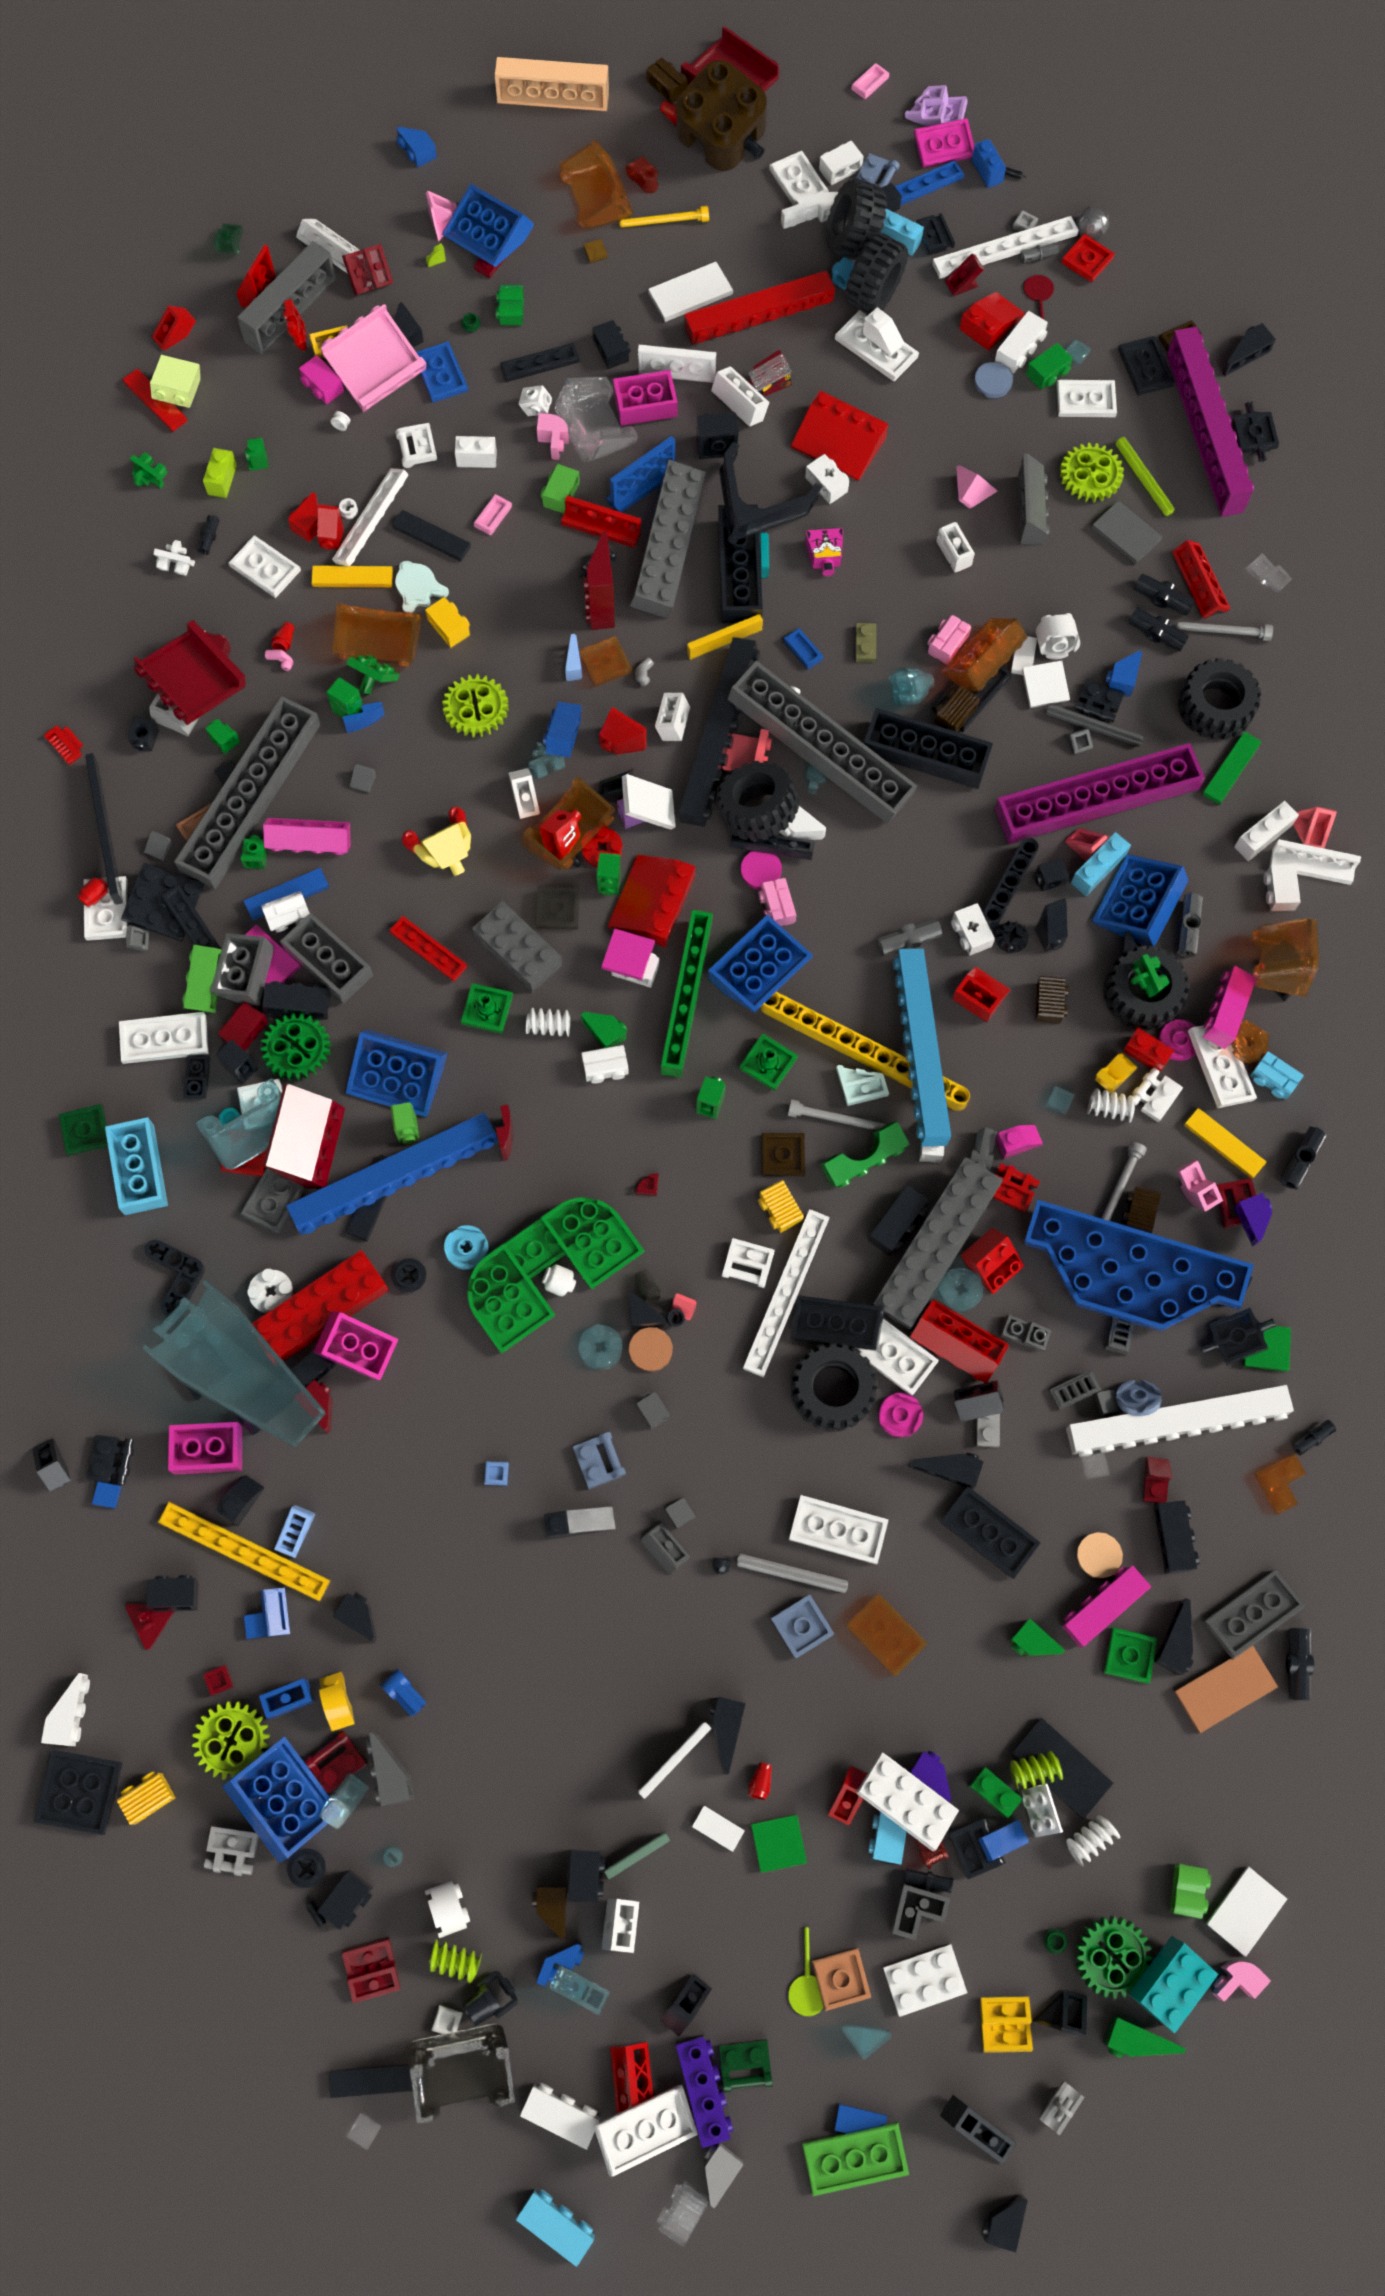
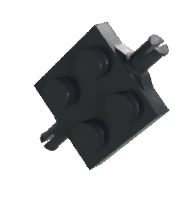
M1252 401L1250 403L1246 402L1245 408L1247 413L1234 415L1232 418L1233 428L1237 435V444L1242 449V453L1257 452L1258 461L1264 462L1267 460L1265 450L1278 449L1279 446L1271 411L1257 412L1254 410Z
M1250 1307L1209 1323L1213 1333V1342L1201 1345L1204 1354L1217 1349L1227 1366L1269 1350L1264 1339V1331L1274 1328L1276 1325L1273 1318L1260 1323L1255 1318Z

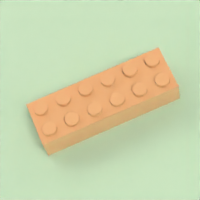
M497 57L495 69L497 103L607 111L609 98L608 65Z

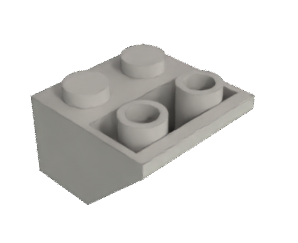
M159 694L156 695L149 707L151 720H155L156 723L186 736L190 735L198 721L196 719L189 725H186L182 720H178L171 707L163 704Z

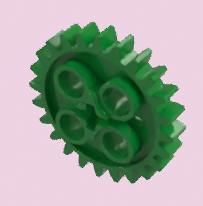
M292 1013L291 1019L284 1015L283 1022L276 1019L277 1026L269 1025L271 1032H264L268 1039L261 1040L265 1046L261 1048L262 1053L265 1054L262 1058L264 1061H268L266 1063L268 1069L272 1068L274 1075L279 1072L281 1079L287 1075L289 1081L292 1080L293 1076H296L297 1080L300 1081L301 1075L309 1079L308 1073L310 1072L316 1076L315 1069L323 1070L321 1062L328 1063L325 1055H331L330 1050L327 1049L331 1047L330 1041H327L330 1037L328 1033H325V1027H319V1020L313 1022L312 1016L305 1020L303 1013H301L299 1018H296L295 1014ZM294 1030L300 1031L297 1036L290 1035ZM282 1036H286L296 1047L300 1046L302 1052L311 1057L308 1059L297 1048H292L290 1042L283 1039ZM309 1043H316L314 1048H306ZM279 1046H286L285 1050L281 1052L276 1051ZM296 1058L302 1059L299 1064H292Z
M1110 1915L1108 1922L1102 1916L1100 1919L1101 1924L1093 1920V1929L1091 1930L1085 1926L1087 1935H1079L1083 1943L1075 1944V1947L1081 1951L1074 1954V1957L1081 1962L1077 1963L1075 1967L1083 1970L1079 1977L1086 1979L1084 1984L1089 1988L1092 1987V1991L1096 1994L1101 1991V1995L1107 1998L1110 1993V1996L1116 1999L1119 1992L1125 1998L1126 1990L1131 1991L1143 1975L1144 1970L1149 1967L1146 1961L1152 1960L1153 1957L1146 1954V1952L1152 1948L1147 1944H1143L1148 1938L1145 1935H1140L1142 1929L1139 1927L1134 1928V1923L1130 1920L1126 1923L1125 1918L1119 1917L1117 1921L1116 1917ZM1117 1934L1116 1942L1110 1945L1109 1939L1111 1935ZM1099 1941H1102L1105 1947L1114 1953L1116 1959L1128 1969L1127 1973L1117 1963L1112 1961L1113 1958L1102 1949ZM1100 1951L1101 1957L1099 1961L1093 1962L1094 1954ZM1133 1951V1959L1130 1962H1126L1127 1954ZM1117 1969L1116 1978L1110 1980L1111 1971Z

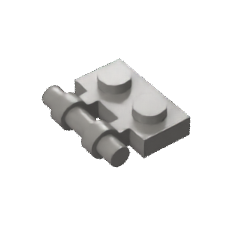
M211 1826L206 1851L215 1852L214 1860L206 1858L204 1868L212 1869L215 1873H221V1871L232 1872L235 1876H242V1874L252 1875L253 1865L245 1864V1857L255 1858L259 1836L255 1832ZM224 1854L236 1855V1862L224 1861Z

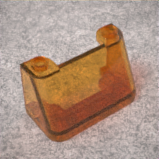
M594 140L559 164L561 169L560 177L565 184L568 183L571 186L579 205L580 211L578 212L577 220L582 228L591 229L627 219L634 215L616 166L597 140Z
M337 603L332 653L338 654V658L348 659L350 656L357 655L366 656L368 654L379 660L398 662L397 666L409 667L410 663L414 664L422 616L417 613L407 612L405 614L403 612L361 608Z
M577 777L571 783L573 788L563 794V798L538 824L536 823L533 829L529 827L522 837L521 845L525 849L560 871L563 869L568 870L574 863L573 858L604 825L608 827L615 819L613 816L615 808L580 777ZM573 809L577 810L582 816L578 822L580 838L570 853L562 860H558L544 847L539 826L557 810H563L568 813Z
M1307 917L1261 925L1258 929H1254L1251 941L1254 942V946L1260 947L1259 965L1254 966L1252 977L1255 978V987L1307 997L1319 965L1317 920Z

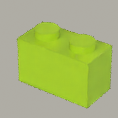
M213 448L203 479L208 495L227 498L237 467L233 451Z

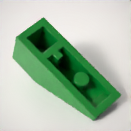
M1112 2016L1103 2042L1104 2045L1109 2047V2053L1120 2058L1123 2057V2054L1135 2057L1183 2054L1186 2051V2048L1115 2016Z

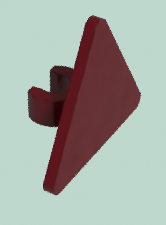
M127 1604L125 1609L144 1648L150 1650L175 1611L150 1612L146 1607L147 1604Z

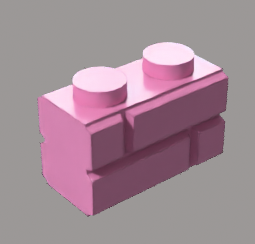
M951 615L948 620L944 619L938 628V634H933L928 641L929 655L936 659L938 658L939 661L946 665L950 663L966 641L971 630L969 624L961 621L954 615Z
M786 878L762 883L758 896L760 903H764L766 907L764 917L769 915L780 926L795 923L797 915Z

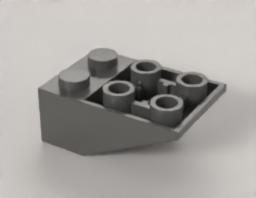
M373 1732L369 1733L370 1739H366L368 1753L373 1755L374 1763H370L372 1777L377 1779L378 1787L374 1788L376 1802H380L381 1806H389L415 1800L409 1773L380 1735Z

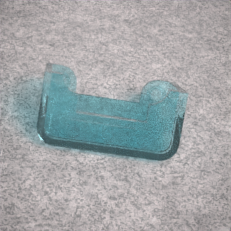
M273 1078L262 1083L257 1090L261 1104L223 1126L220 1120L214 1116H207L195 1123L224 1168L235 1169L267 1150L282 1094Z

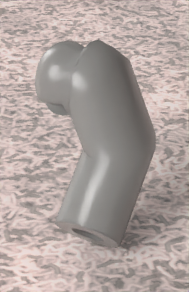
M649 657L635 669V679L641 686H645L650 682L647 671L654 663Z

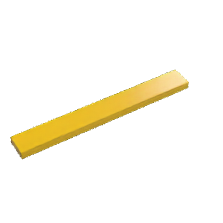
M168 1502L158 1520V1523L319 1602L330 1583V1580Z

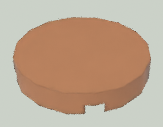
M648 1327L639 1330L633 1335L629 1344V1355L637 1368L648 1372H655L663 1369L671 1360L673 1345L670 1337L664 1331Z

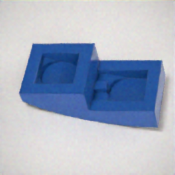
M382 701L362 705V713L343 716L347 733L363 729L385 715Z

